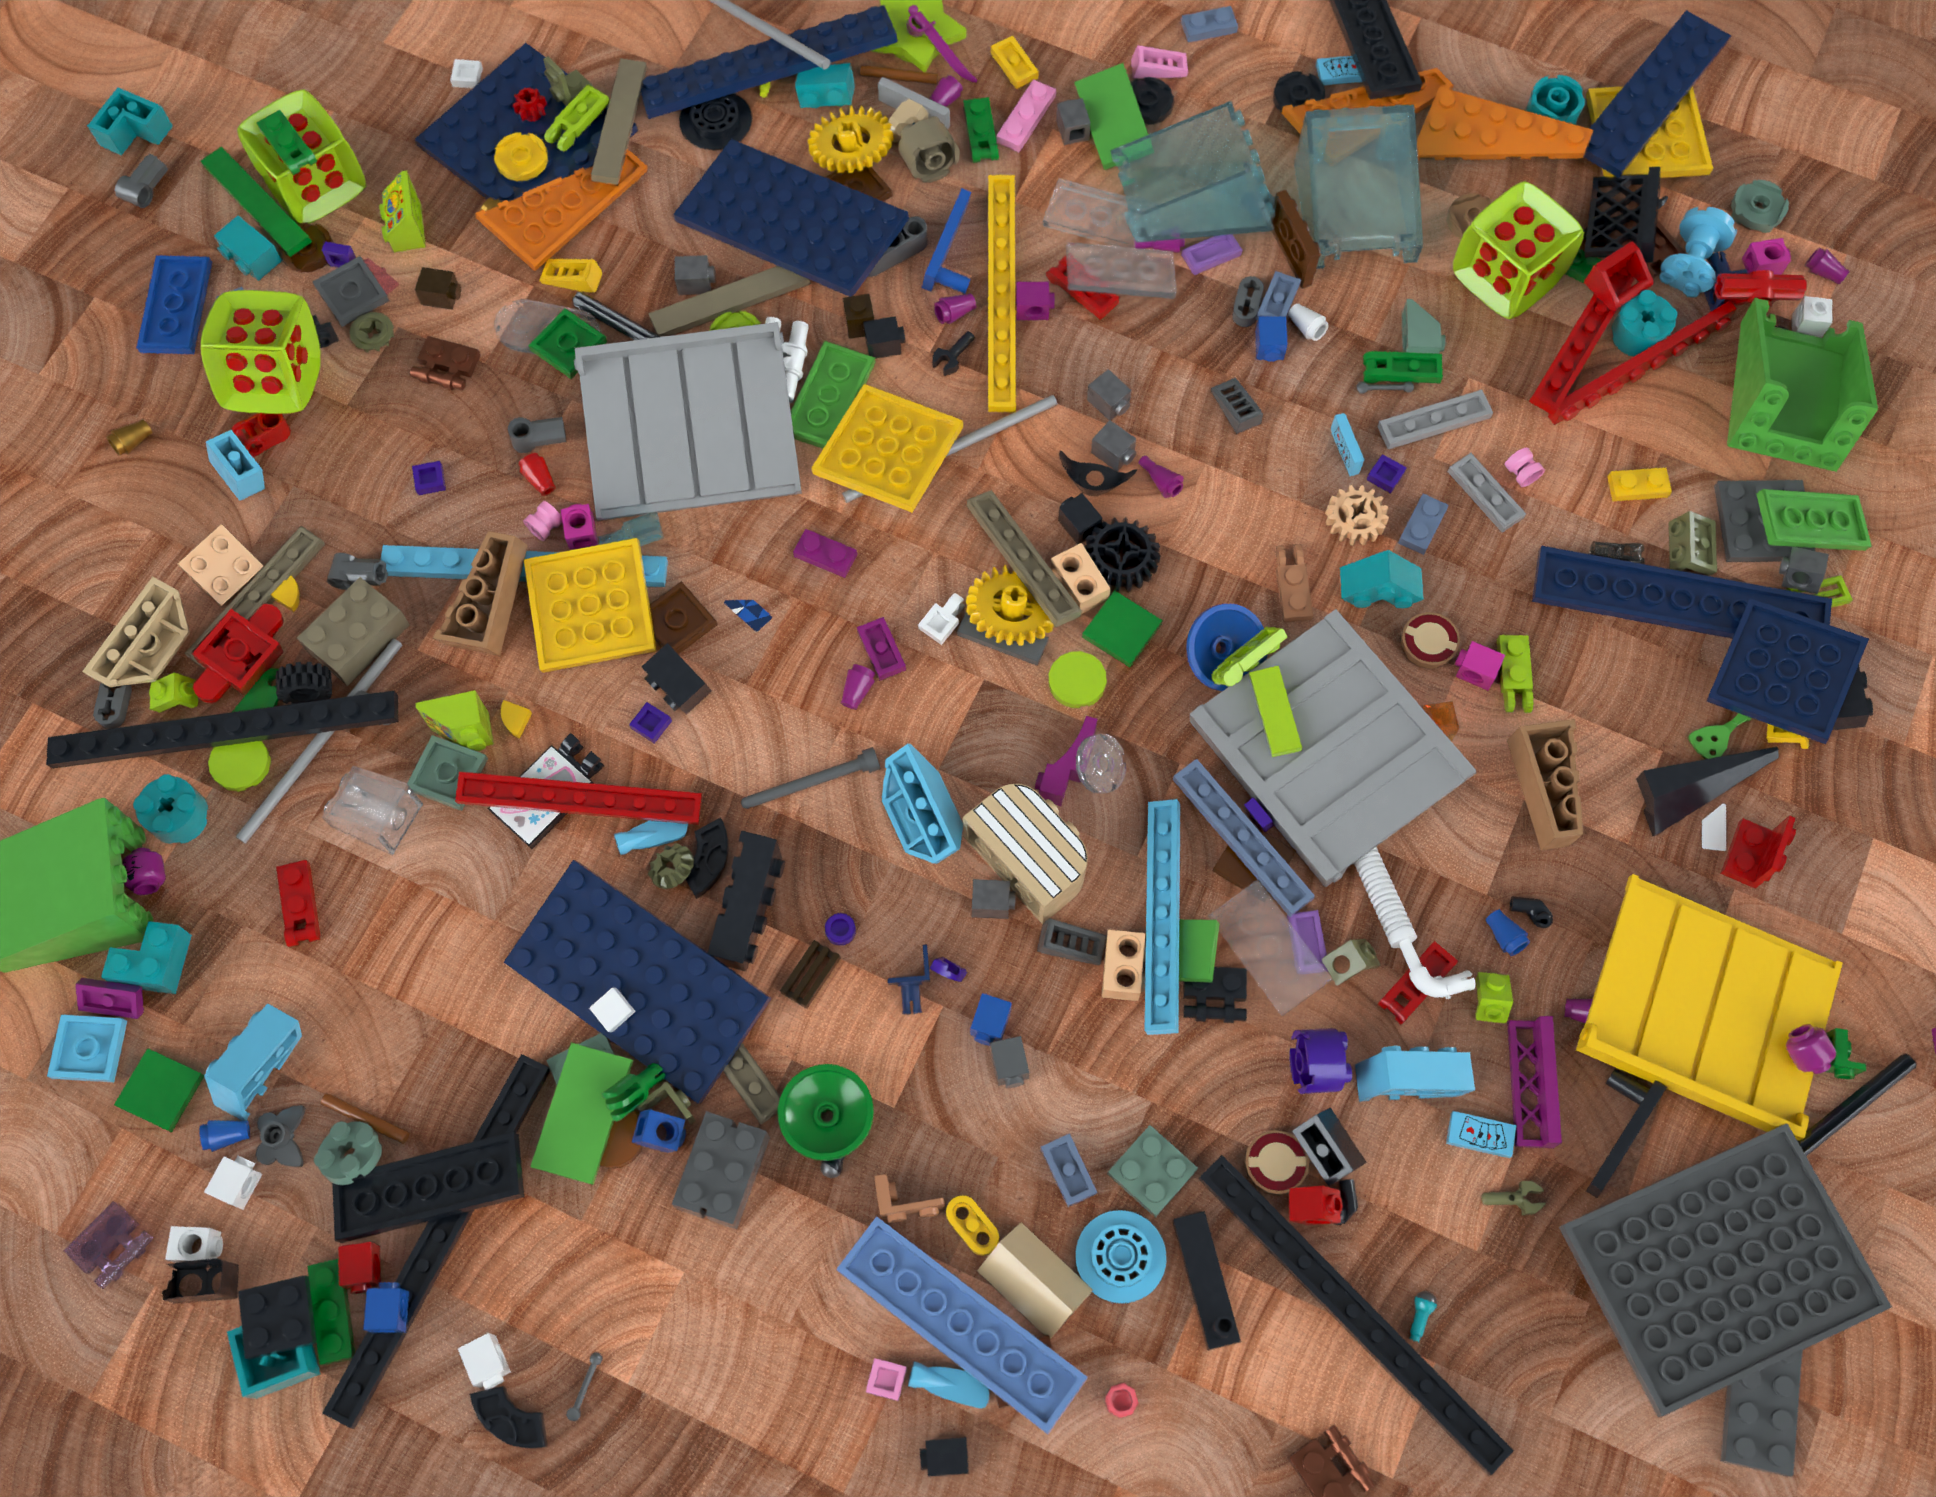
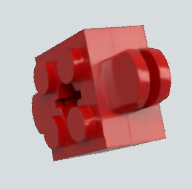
M263 604L259 606L248 620L233 609H230L192 653L196 661L206 668L193 684L194 692L201 701L214 704L220 700L230 687H233L245 696L264 672L269 670L283 654L284 651L280 643L272 638L284 623L282 614L276 606Z

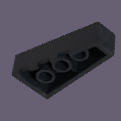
M741 830L739 842H742L743 845L740 857L734 856L731 866L733 869L732 880L734 882L733 885H728L725 888L722 908L726 909L725 914L720 913L717 917L708 953L727 967L747 971L749 963L753 964L756 959L758 946L755 943L758 934L763 935L765 931L767 917L764 915L767 906L773 905L776 896V889L773 886L776 877L781 878L783 874L785 860H782L777 839Z

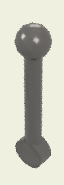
M1361 381L1357 384L1356 389L1361 394L1366 393L1368 390H1404L1410 393L1414 390V384L1406 382L1405 384L1367 385L1366 382Z
M594 1352L590 1356L591 1364L575 1404L572 1408L568 1409L566 1414L570 1421H577L581 1417L580 1406L595 1369L603 1360L599 1352Z

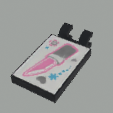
M570 733L563 740L558 750L551 745L519 777L594 784L591 778L604 765L600 762L601 759L592 751L584 758L582 764H579L573 757L583 749V746L580 744L579 739ZM490 806L487 808L531 850L568 814Z

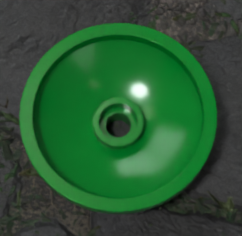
M833 1064L815 1065L799 1072L784 1088L778 1104V1122L788 1144L801 1155L819 1161L840 1159L855 1151L868 1136L874 1118L872 1097L863 1080L851 1070ZM824 1112H832L833 1118L830 1121H823L822 1114Z

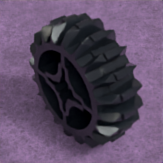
M1114 517L1111 525L1103 520L1101 527H1094L1092 535H1088L1086 538L1087 545L1084 546L1109 587L1114 585L1117 592L1120 591L1121 586H1125L1126 590L1130 592L1132 584L1140 589L1143 586V581L1149 582L1152 574H1155L1158 569L1157 564L1160 562L1161 557L1160 553H1158L1160 545L1155 542V533L1148 534L1149 528L1147 525L1139 528L1138 519L1133 524H1130L1127 517L1120 523ZM1118 539V540L1115 541V542L1108 543L1109 541ZM1121 547L1124 548L1123 554H1125V556H1123L1122 562H1120L1119 555ZM1130 566H1136L1135 568H1132V569H1129V570H1125L1126 568H1128V567H1130Z

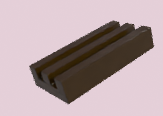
M814 940L781 988V994L808 1009L841 959L840 955L836 952L833 953L829 948L820 945L818 941ZM817 951L820 952L795 991H790ZM825 957H828L830 959L805 998H801V993Z

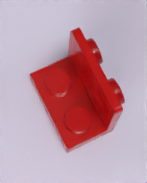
M1789 815L1773 830L1744 818L1741 819L1737 825L1720 874L1755 889L1764 881L1768 882L1775 872H1781L1786 863L1787 856L1784 855L1786 845L1789 846L1795 837L1796 829L1793 828L1796 818Z

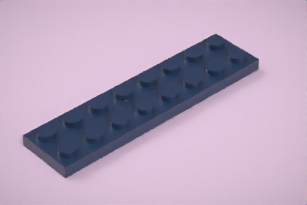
M1686 10L1590 127L1593 130V135L1584 158L1620 178L1725 47L1731 35Z

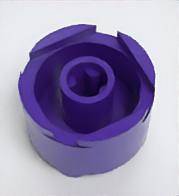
M1336 1028L1295 1030L1293 1032L1291 1040L1297 1041L1296 1048H1290V1069L1294 1084H1300L1302 1087L1298 1089L1300 1094L1340 1092L1345 1083L1351 1082L1352 1069L1350 1064L1346 1063L1345 1054L1348 1047V1038L1344 1031L1339 1032Z

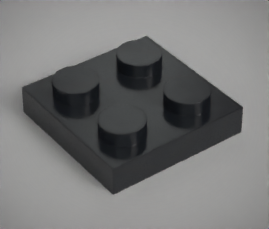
M303 1275L238 1291L245 1359H256L317 1344L308 1276Z

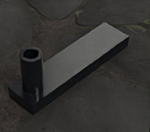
M1615 1068L1605 1083L1637 1103L1639 1107L1586 1190L1587 1193L1595 1198H1598L1665 1092L1667 1087L1655 1080L1649 1089Z
M1205 1211L1173 1219L1174 1229L1207 1350L1240 1343V1336Z

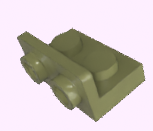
M1689 511L1669 522L1670 569L1682 571L1688 568L1707 576L1717 572L1715 520Z

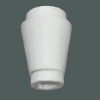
M1299 303L1293 305L1288 312V317L1291 318L1307 339L1317 341L1323 337L1329 325L1324 316Z

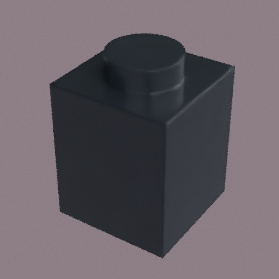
M896 316L863 321L869 356L877 359L902 354L901 343H906L903 326L898 327Z
M1083 493L1075 498H1067L1060 505L1058 521L1077 545L1086 541L1088 535H1092L1094 527H1101L1102 516Z
M966 1437L926 1441V1448L920 1449L921 1470H928V1477L969 1474Z

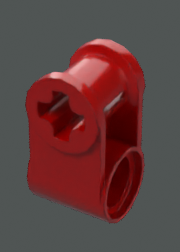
M258 413L246 420L237 422L231 428L252 457L258 456L265 450L288 439L291 432L282 413Z

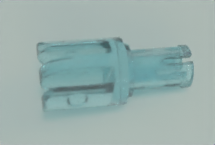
M651 512L623 522L622 529L599 536L600 545L638 538L641 547L663 539L664 536L658 513Z

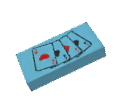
M1352 56L1317 59L1316 69L1318 78L1323 85L1362 82Z
M1344 413L1335 415L1330 429L1349 476L1358 475L1361 471L1364 457Z
M1452 1111L1446 1144L1511 1158L1516 1125Z

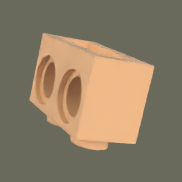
M1082 543L1051 558V570L1082 610L1081 615L1104 604L1108 600L1111 588ZM1074 567L1077 570L1074 572H1068L1065 570V568ZM1086 589L1089 590L1091 594L1083 595L1078 591Z
M1108 930L1102 998L1139 1001L1141 992H1145V973H1142L1143 962H1146L1145 933ZM1129 945L1134 948L1136 953L1133 956H1124L1119 948ZM1121 975H1128L1132 978L1133 984L1128 987L1121 986L1117 978Z

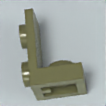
M547 56L543 59L546 67L544 73L551 84L550 92L557 102L562 101L567 106L586 85L592 86L576 69L565 76L563 70L550 57Z

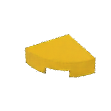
M290 575L287 580H284L271 596L275 601L292 612H295L299 606V586Z
M503 700L501 705L502 721L507 730L513 736L520 739L532 712L530 709Z

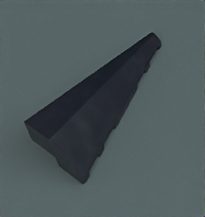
M1778 747L1644 770L1636 780L1646 803L1643 812L1652 836L1659 835L1665 829L1678 823L1698 808L1700 809L1747 777L1752 776L1766 765L1779 758Z

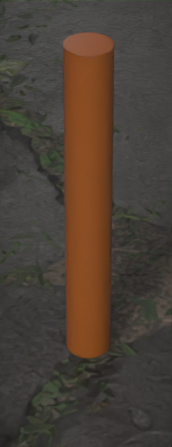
M861 65L860 76L885 77L893 80L935 85L938 82V74L868 65Z
M328 1093L321 1099V1105L354 1121L367 1123L375 1131L404 1144L409 1138V1132Z

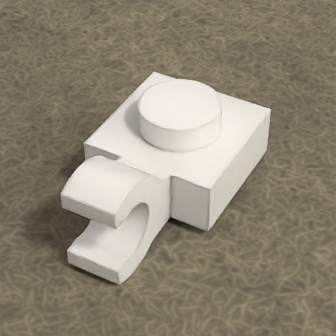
M954 593L943 608L935 603L918 624L919 630L942 645L959 624V619L955 616L965 607L963 604L964 599Z

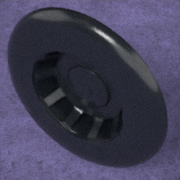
M735 93L684 108L679 118L680 129L686 139L693 145L706 150H722L731 139L740 142L749 132L752 123V113L749 105L742 97Z

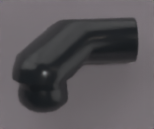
M1511 897L1510 911L1526 913L1537 927L1544 929L1552 925L1553 915L1540 899Z
M1354 1179L1338 1181L1342 1211L1340 1213L1341 1223L1336 1225L1347 1223L1358 1210Z

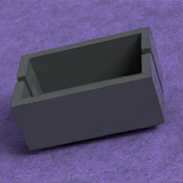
M706 1111L672 1205L679 1211L703 1219L706 1216L712 1222L737 1230L770 1140L767 1131L739 1122L737 1127L732 1119Z

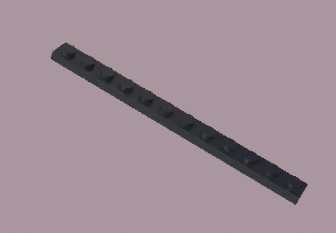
M386 691L48 737L46 765L54 769L399 722L398 694L395 691Z
M521 1054L473 1142L510 1132L517 1133L551 1071L550 1068ZM474 1210L428 1221L395 1281L399 1283V1288L409 1291L406 1332L372 1333L367 1331L322 1414L351 1429H355Z
M1221 1155L1198 1179L1488 1476L1493 1475L1514 1450L1240 1172Z

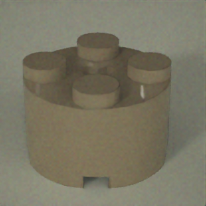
M930 117L914 125H907L902 129L899 153L916 179L920 178L923 182L927 183L938 181L950 173L948 169L953 163L955 166L958 163L960 157L959 147L938 117Z

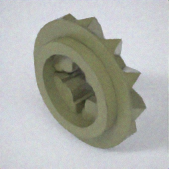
M365 313L352 323L349 332L350 338L357 349H364L367 353L373 349L380 351V347L384 345L389 346V340L394 337V326L391 320L382 313ZM376 328L378 334H373L372 338H369L367 333H372L373 329Z
M675 843L672 847L665 845L664 851L656 853V860L649 863L651 870L648 875L652 879V883L659 888L670 889L676 887L689 876L694 863L693 854L686 846H681L678 843ZM668 862H672L674 864V870L672 868L669 869L666 866Z

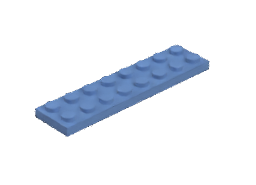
M877 1216L836 1269L1047 1435L1088 1379L1077 1368Z

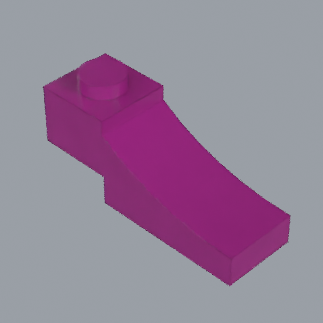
M1086 716L1079 735L1069 750L1054 764L1047 763L1044 773L1039 771L1035 789L1039 790V794L1044 800L1049 799L1055 805L1062 806L1069 780L1081 783L1096 732L1097 718Z

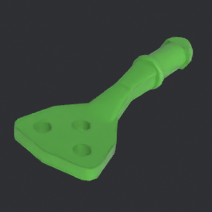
M1738 713L1731 721L1724 725L1705 726L1690 733L1688 740L1696 752L1703 758L1721 757L1727 749L1731 732L1745 721H1750L1751 717ZM1700 737L1702 741L1699 742L1696 740V738ZM1711 737H1716L1717 741H1712ZM1709 751H1714L1715 755H1711Z

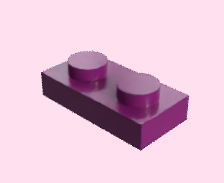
M805 529L793 551V555L795 558L845 578L857 557V550Z
M884 617L857 627V633L879 681L906 671V665Z
M81 978L76 983L78 1011L139 1019L144 1013L142 986Z

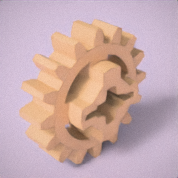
M1349 485L1347 493L1339 489L1337 495L1331 497L1325 512L1328 515L1326 525H1333L1331 534H1341L1339 541L1342 542L1345 538L1350 539V545L1353 546L1355 541L1359 540L1363 546L1366 544L1367 538L1374 542L1378 534H1383L1389 516L1386 515L1388 506H1381L1383 497L1375 498L1373 496L1374 489L1367 493L1364 492L1363 485L1360 486L1358 491H1355L1354 487Z

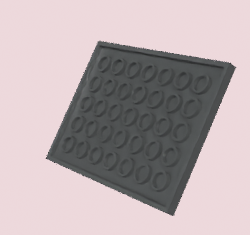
M1787 1123L1559 1227L1657 1417H1663L1892 1308Z

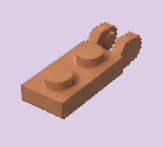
M1294 544L1293 557L1295 565H1286L1284 546H1276V576L1283 622L1312 620L1314 615L1306 564H1304L1303 548L1301 544Z

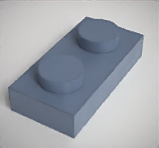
M1231 6L1183 15L1181 18V25L1188 43L1234 34L1238 30V24Z
M1275 271L1257 313L1256 320H1258L1259 316L1287 317L1299 289L1301 279Z
M1422 494L1398 544L1424 555L1449 505Z
M1070 1133L1041 1146L1042 1154L1067 1207L1097 1194V1190Z

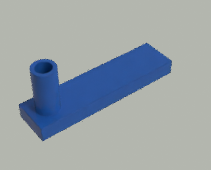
M961 188L925 272L922 288L932 292L935 282L964 294L968 289L971 278L942 267L967 210L972 193L968 190Z

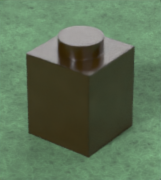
M422 267L415 292L421 305L453 310L456 300H459L461 296V285L452 271Z
M870 293L844 297L843 307L849 339L865 337L863 321L874 320Z

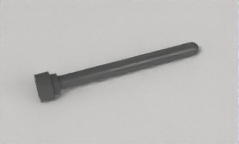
M873 747L862 750L863 754L857 755L858 758L744 797L741 800V805L743 808L748 809L859 770L863 772L869 771V773L880 770Z

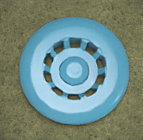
M1110 1211L1094 1218L1082 1231L1076 1246V1265L1081 1279L1093 1289L1092 1292L1095 1295L1114 1303H1130L1146 1297L1157 1287L1166 1268V1249L1160 1233L1146 1218L1130 1211ZM1119 1231L1128 1232V1234L1120 1235ZM1112 1232L1114 1237L1107 1239L1105 1236ZM1132 1235H1135L1140 1241L1136 1242ZM1099 1242L1105 1244L1103 1250L1097 1249ZM1141 1247L1145 1248L1146 1255L1141 1254ZM1098 1256L1102 1257L1103 1263L1101 1265L1097 1263L1096 1257ZM1140 1261L1146 1263L1144 1270L1139 1268ZM1106 1268L1111 1272L1110 1277H1107L1102 1270ZM1135 1272L1137 1277L1130 1280L1129 1274ZM1115 1276H1123L1124 1281H1115Z

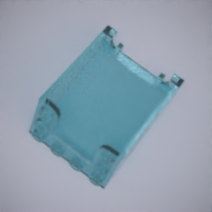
M1232 101L1110 150L1112 160L1119 169L1120 173L1118 176L1123 185L1129 211L1124 213L1126 222L1136 243L1274 230L1271 218L1276 217L1271 201H1266L1271 199L1267 185L1264 183L1266 179L1261 165L1257 166L1261 163L1256 148L1250 149V145H1253L1248 129L1243 130L1242 126L1246 125L1241 109L1235 111Z
M1414 105L1306 111L1294 166L1302 217L1309 226L1310 236L1314 242L1316 241L1319 244L1321 250L1317 269L1324 268V258L1333 254L1334 260H1340L1341 253L1346 251L1392 249L1393 256H1399L1400 250H1403L1404 263L1418 262L1423 247Z

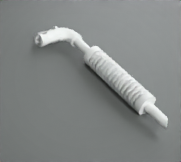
M1377 847L1357 860L1354 865L1357 872H1359L1361 881L1364 883L1363 885L1388 937L1390 946L1401 949L1411 971L1409 973L1410 979L1416 988L1425 995L1435 998L1446 997V999H1450V995L1474 990L1475 979L1467 980V977L1472 976L1469 970L1442 978L1441 975L1437 977L1430 976L1427 968L1422 967L1412 945V942L1417 939L1416 932L1412 927L1404 906H1402L1400 897L1397 895L1395 886L1392 884L1393 882Z

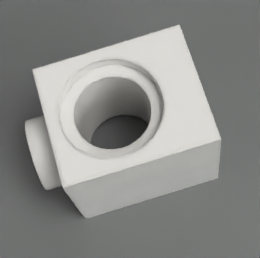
M1804 296L1792 314V331L1822 338L1832 324V299Z
M237 1155L235 1161L223 1157L204 1193L243 1210L262 1174L253 1170L255 1163Z
M171 1226L165 1260L176 1263L217 1259L223 1249L221 1232L212 1228ZM201 1238V1248L193 1254L192 1245L197 1239Z
M487 1333L458 1348L471 1383L475 1387L481 1388L484 1386L485 1390L491 1389L504 1382L503 1376L511 1372L496 1335Z

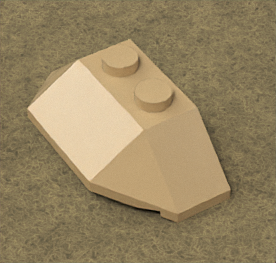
M152 577L82 672L108 687L156 681L190 635L179 591Z

